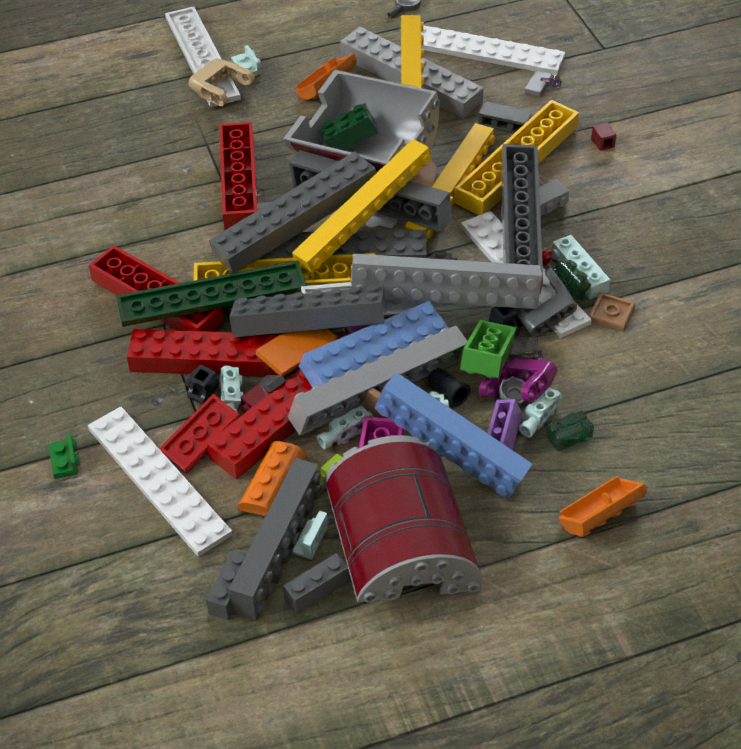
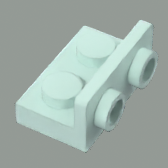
M248 45L245 46L244 54L231 57L232 62L249 69L254 76L260 75L261 61L259 58H256L254 50H251Z
M319 511L316 518L313 517L312 520H308L293 549V554L312 560L328 529L327 513Z

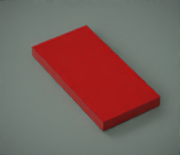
M213 394L159 449L172 463L187 474L208 453L207 443L241 417V415Z

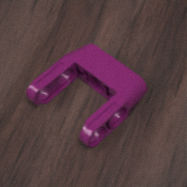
M514 358L505 363L499 375V383L496 377H486L481 382L479 388L480 395L485 398L495 397L499 393L502 380L513 376L525 382L521 390L522 399L526 402H534L552 384L557 374V367L551 361Z

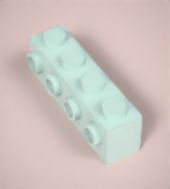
M572 235L553 241L551 250L553 259L557 260L561 268L571 277V280L580 287L583 294L589 299L598 297L600 292L608 293L609 277Z

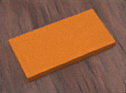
M327 328L284 332L258 348L256 355L278 375L285 376L299 367L304 353L338 340V337Z

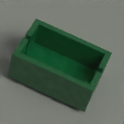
M366 103L356 105L353 110L347 113L344 112L338 118L329 120L321 126L324 142L327 147L344 151L378 134L375 119Z

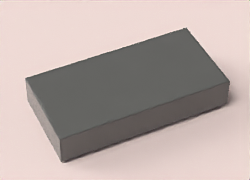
M266 375L255 383L253 388L256 385H260L265 391L272 392L282 385L285 379L282 375Z

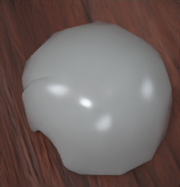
M513 376L506 380L503 379L499 388L500 398L502 400L515 399L518 405L524 403L521 390L525 382Z

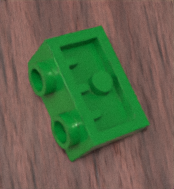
M70 432L66 433L67 440L48 444L54 479L78 474L77 466L81 465L79 454H75L78 446L76 439H72Z

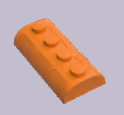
M353 53L337 60L334 57L295 86L297 88L295 91L297 95L304 100L319 98L318 91L334 70L347 73L352 72L351 68L357 63L355 54Z
M272 442L246 492L237 505L238 510L266 516L294 459L305 460L307 457L305 451L291 443Z
M616 476L560 511L561 516L558 519L564 529L570 534L579 537L587 536L590 534V530L604 525L609 518L620 515L626 507L636 505L638 500L647 494L645 483L619 479Z

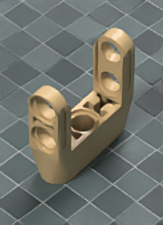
M215 58L193 74L189 79L188 85L200 97L218 106H223L228 102V98L223 90L215 87V85L226 77L243 85H250L255 81V76L249 69L232 61Z

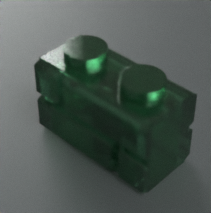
M559 260L555 269H553L565 285L572 298L578 301L582 300L586 294L585 292L591 286L587 279V274L579 271L578 265L574 261Z
M583 411L572 412L561 420L551 421L547 425L546 435L549 441L553 443L555 449L561 451L592 438L594 425L587 419Z

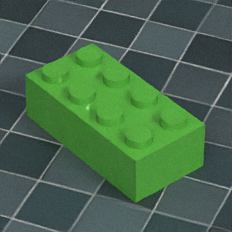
M479 320L463 348L460 370L470 374H482L488 378H498L513 349L516 327Z

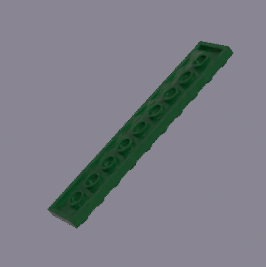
M293 261L116 295L122 327L233 306L235 300L239 298L254 299L259 296L290 295L301 292V286H306L299 261Z

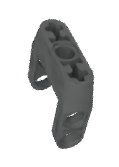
M552 268L546 270L545 275L557 294L529 313H526L523 308H512L518 313L517 318L521 321L524 328L534 337L546 332L577 310V304Z

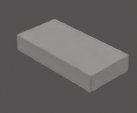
M537 70L525 87V93L540 97L551 80L552 74Z

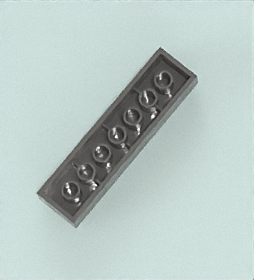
M371 285L368 288L352 287L347 290L332 289L326 292L317 290L306 294L297 292L293 295L278 294L274 297L239 298L235 300L229 318L233 337L384 323L387 306L384 286Z
M299 458L294 459L228 589L232 613L257 620L259 613L262 614L264 612L266 599L272 595L276 579L281 577L282 566L284 562H288L291 548L298 541V533L300 529H304L308 513L313 511L314 500L321 494V473H319L318 464Z

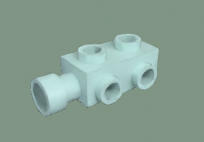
M223 366L220 374L221 400L237 411L241 403V396H243V392H240L242 375H239V367Z
M549 387L539 398L526 407L524 412L526 415L525 421L519 426V431L522 435L530 438L536 430L544 426L546 420L554 414V411L559 406V400L562 397L559 391Z
M360 406L339 418L333 419L329 422V432L317 435L320 446L325 450L331 447L334 442L337 445L346 444L349 442V439L361 435L362 429L358 428L363 427L364 416L373 417L372 413L363 406Z

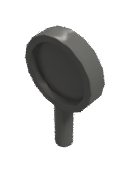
M395 0L396 7L390 10L387 16L391 18L401 10H416L420 7L421 0Z

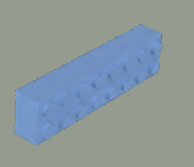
M428 301L387 318L384 323L373 324L304 353L299 368L312 387L318 384L323 385L334 377L339 378L345 375L349 370L354 369L355 371L367 362H375L381 356L393 354L395 350L399 348L404 349L414 341L419 342L430 334L435 335L448 326L431 302Z
M397 372L383 388L374 407L382 416H386L395 422L398 427L405 429L413 437L419 438L424 443L429 442L434 445L437 451L445 456L448 461L455 463L463 471L473 475L482 484L489 486L498 495L508 500L532 466L531 462Z

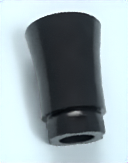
M437 368L432 370L428 376V382L440 394H444V398L448 399V403L452 407H458L467 400L470 394V386L453 377L447 371Z

